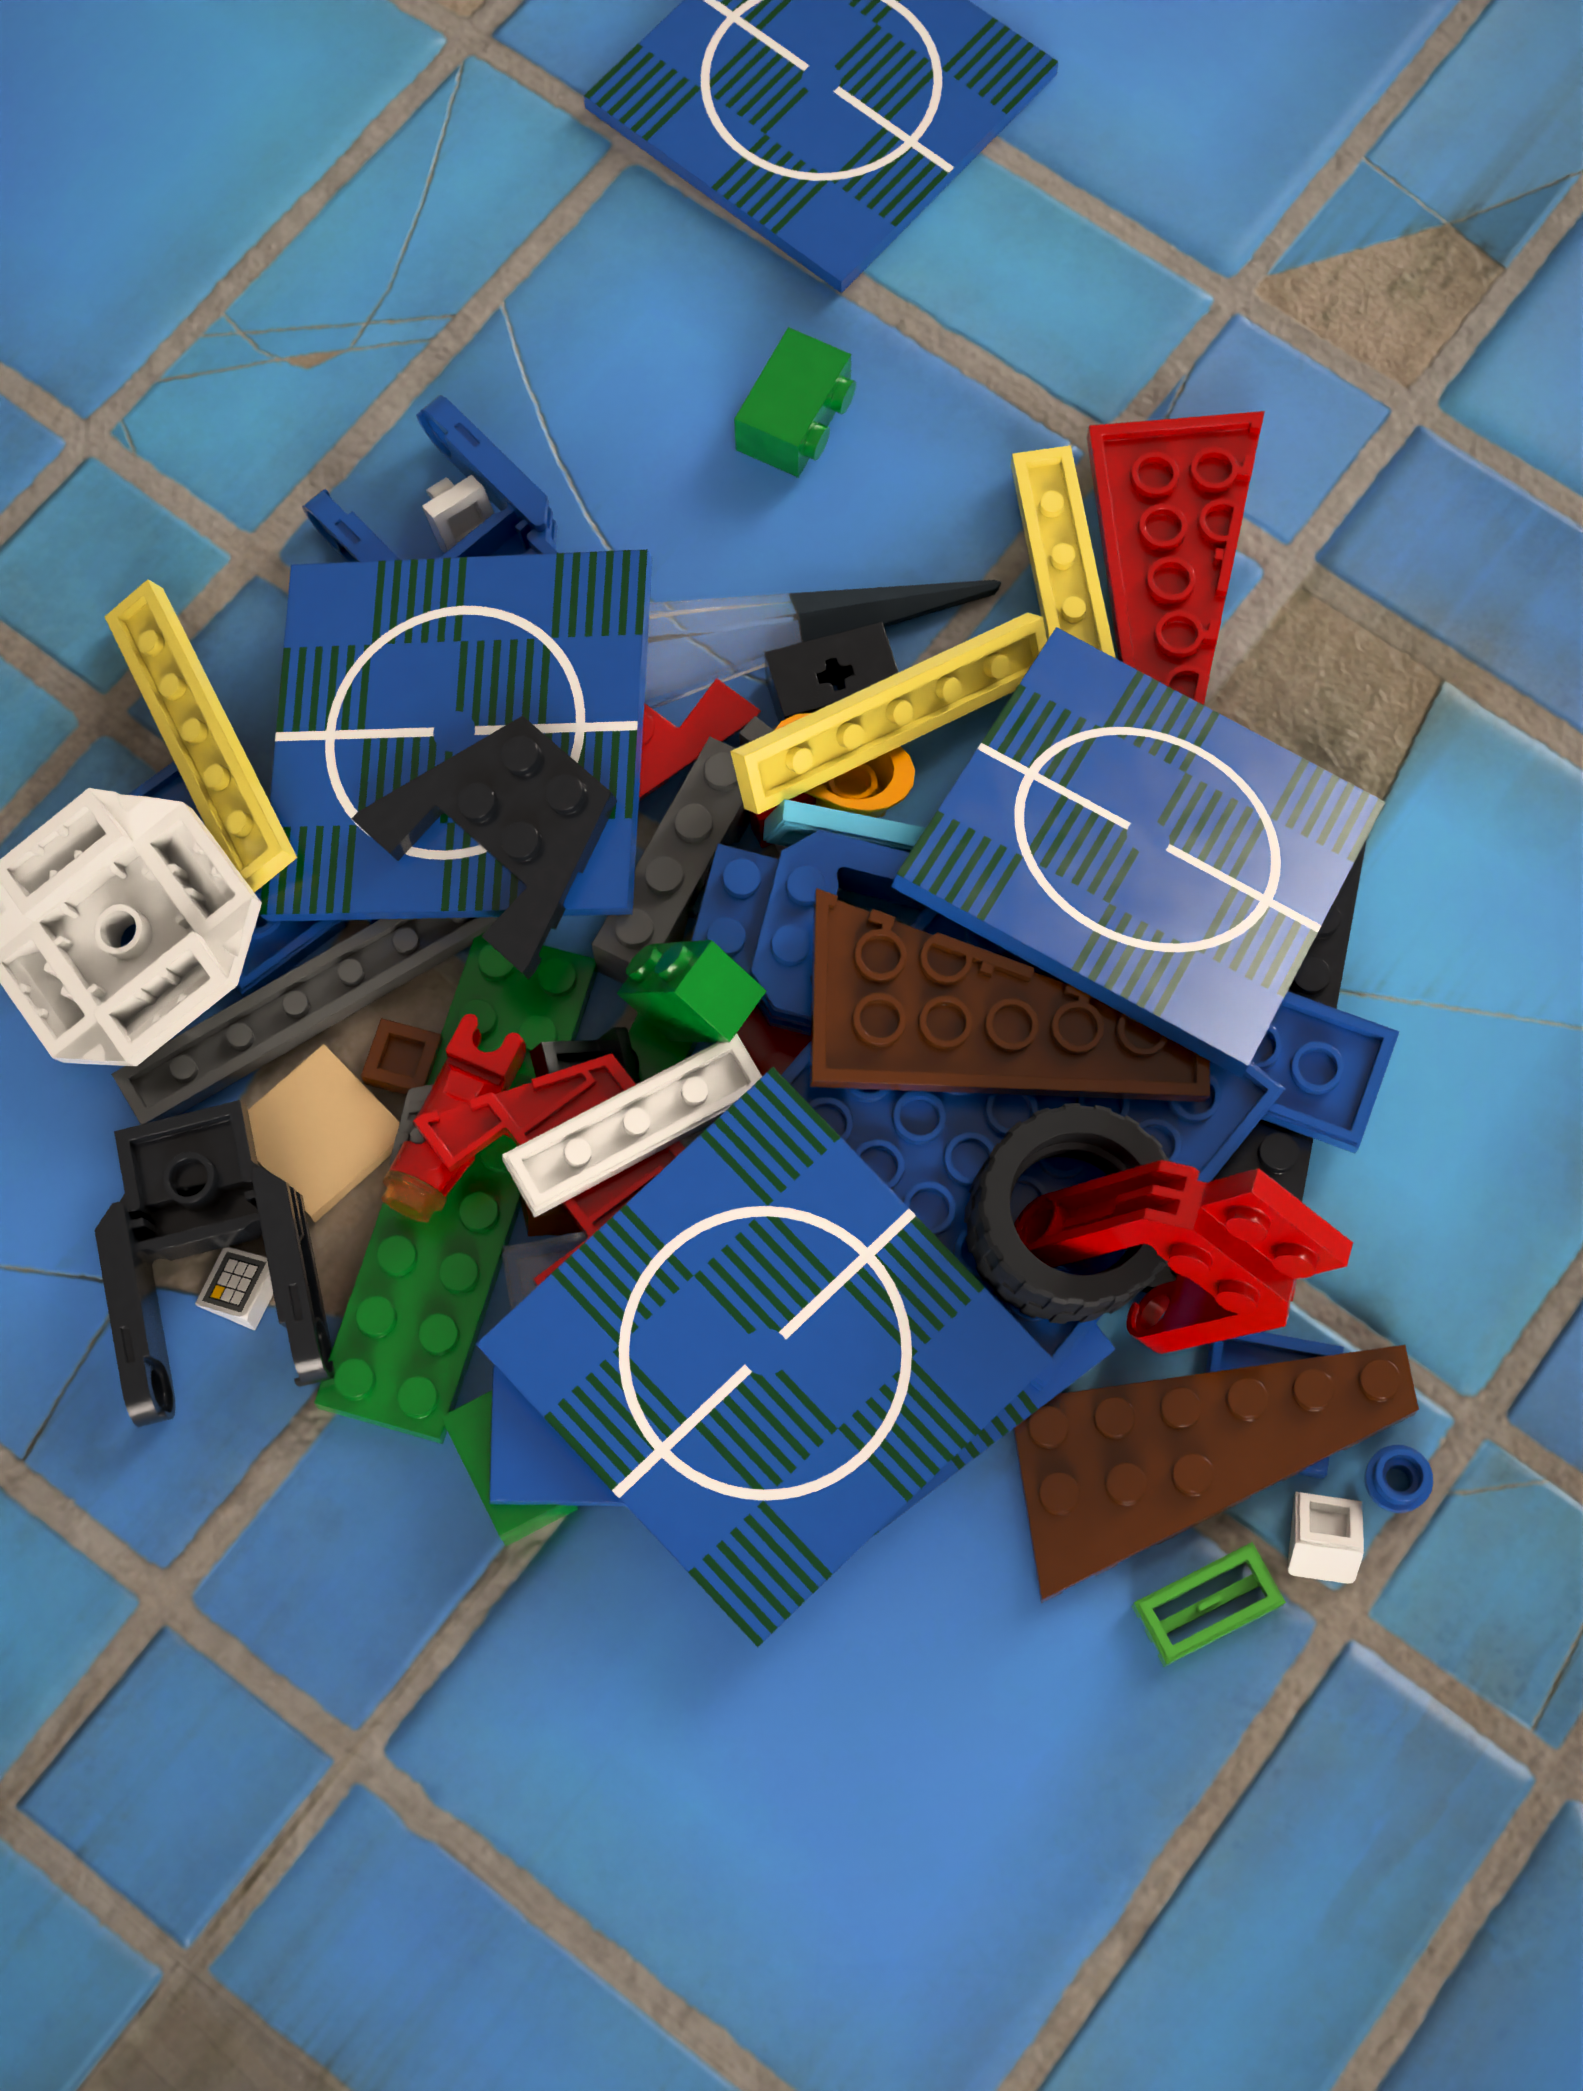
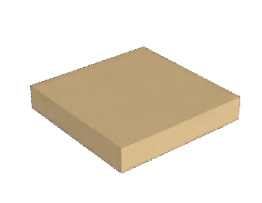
M325 1044L320 1046L248 1109L258 1164L287 1182L289 1186L303 1195L306 1214L314 1223L391 1156L400 1124L395 1116Z

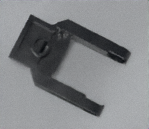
M241 1100L114 1131L125 1194L119 1202L112 1203L95 1228V1236L122 1394L133 1423L137 1427H142L173 1419L176 1408L152 1269L153 1262L157 1259L172 1261L256 1240L262 1235L279 1324L287 1328L293 1361L299 1375L298 1378H294V1381L298 1387L333 1379L335 1374L333 1361L328 1362L332 1346L303 1195L289 1186L284 1180L258 1166L247 1105Z

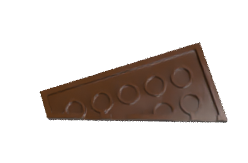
M816 888L813 915L810 1087L1205 1102L1210 1097L1209 1060L1072 985L1033 972L1034 967L938 932L932 935L895 921L894 916L873 908L869 912L837 900V895Z
M1406 1345L1060 1393L1013 1429L1041 1603L1094 1575L1097 1576L1117 1566L1119 1562L1155 1544L1158 1545L1251 1498L1252 1495L1301 1473L1307 1467L1414 1416L1419 1408Z

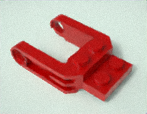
M1158 1160L1041 1195L1024 1208L1014 1224L1020 1239L1036 1258L1052 1268L1140 1244L1152 1246L1157 1254L1168 1262V1266L1179 1275L1176 1281L1158 1285L1150 1290L1139 1304L1133 1302L1127 1315L1126 1327L1130 1335L1159 1354L1285 1327L1289 1317L1290 1302L1293 1301L1295 1295L1296 1279L1308 1278L1314 1274L1347 1267L1353 1246L1351 1240L1259 1168L1206 1183L1198 1181L1199 1170L1195 1167L1165 1160Z

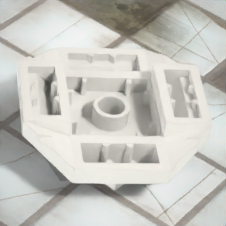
M88 788L0 859V984L52 1058L62 1063L137 1067L238 985L262 902L195 811L184 802L146 796L121 795L113 791ZM136 923L133 939L127 945L121 947V938L124 931Z

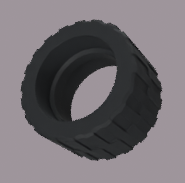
M1080 1103L1063 1104L1059 1108L1049 1109L1047 1107L1034 1112L1029 1119L1024 1122L1019 1121L1007 1131L1001 1142L995 1145L975 1176L969 1190L971 1195L969 1202L965 1206L964 1223H967L968 1235L965 1239L968 1251L972 1253L977 1264L975 1268L983 1281L986 1280L995 1290L994 1294L1003 1302H1009L1017 1307L1022 1314L1032 1318L1048 1319L1050 1323L1066 1324L1068 1321L1088 1322L1096 1320L1102 1314L1107 1312L1111 1314L1123 1307L1156 1279L1155 1275L1166 1267L1168 1262L1160 1257L1152 1246L1140 1244L1128 1247L1115 1264L1093 1275H1074L1061 1272L1046 1265L1028 1250L1020 1239L1011 1216L1010 1201L1016 1182L1027 1168L1041 1159L1051 1157L1075 1158L1096 1166L1107 1175L1158 1160L1169 1161L1161 1149L1163 1146L1153 1135L1150 1136L1139 1127L1140 1123L1127 1115L1123 1117L1111 1112L1110 1108L1099 1105L1088 1107L1080 1106Z

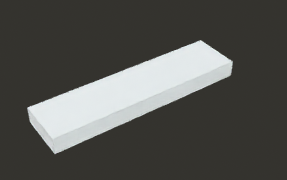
M736 1033L730 1042H717L502 1154V1161L535 1218L711 1125L762 1078V1075Z

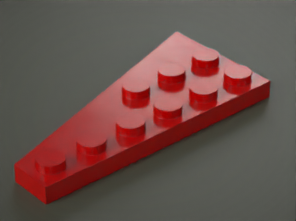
M1265 411L1089 425L1087 444L1118 660L1204 705Z

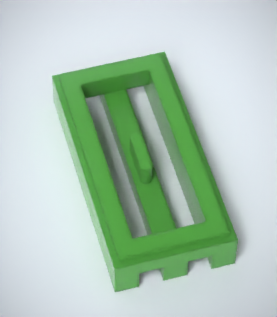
M1251 1542L1134 1602L1132 1608L1137 1618L1140 1617L1146 1628L1144 1631L1150 1642L1154 1643L1159 1653L1158 1657L1163 1667L1282 1607L1286 1602L1256 1547ZM1244 1563H1247L1252 1572L1251 1575L1159 1621L1154 1612L1160 1606ZM1258 1587L1261 1588L1265 1598L1174 1645L1171 1644L1167 1634Z

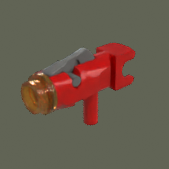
M466 1014L461 1019L446 1048L447 1059L434 1084L408 1090L389 1162L390 1169L383 1180L387 1188L381 1199L393 1210L416 1221L429 1222L434 1211H442L447 1201L446 1196L471 1166L475 1155L450 1173L415 1127L414 1120L428 1112L435 1110L441 1112L469 1103V1099L493 1092V1094L509 1090L525 1058V1041L518 1033L514 1032L508 1034L502 1045L495 1051L483 1052L477 1049L481 1043V1034L478 1029V1019L474 1014Z

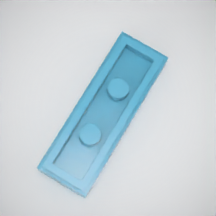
M784 799L765 819L763 840L767 841V843L789 847L818 830H824L910 853L926 828Z

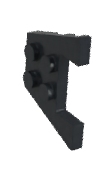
M521 716L358 811L352 817V820L392 857L399 861L442 814H445L526 886V889L482 937L526 978L530 979L542 960L539 953L551 928L556 930L566 908L563 906V903L577 873L584 872L617 803V799L611 791L524 716Z

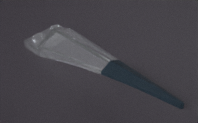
M982 580L651 602L644 703L655 709L709 688L716 678L726 682L764 668V652L880 622H883L884 627L993 596L999 590L1001 581Z

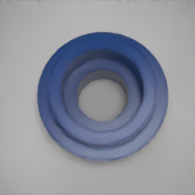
M1390 1445L1380 1449L1369 1460L1365 1469L1364 1481L1369 1496L1378 1506L1390 1512L1406 1513L1417 1509L1428 1499L1433 1488V1473L1426 1458L1417 1450L1405 1445ZM1398 1469L1405 1473L1409 1482L1407 1490L1396 1491L1389 1486L1386 1479L1388 1470Z

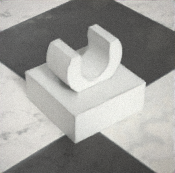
M473 475L468 476L456 485L445 477L426 489L427 494L432 500L422 505L439 547L444 553L494 513L483 485Z

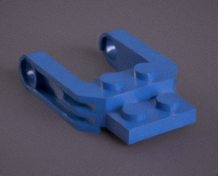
M439 395L416 414L420 426L439 451L466 477L473 475L483 485L488 499L501 511L493 513L440 558L558 553L555 550L558 526L553 519L552 509L548 506L547 496L505 454L442 395ZM326 489L302 506L303 511L315 529L346 562L400 560L353 511L347 515L330 497Z
M818 830L783 849L779 859L718 843L692 941L712 940L766 990L757 1007L769 1026L811 1036L813 915L816 888L837 895L838 888L921 910H924L927 906L891 887L898 870L908 857L909 852L824 830Z

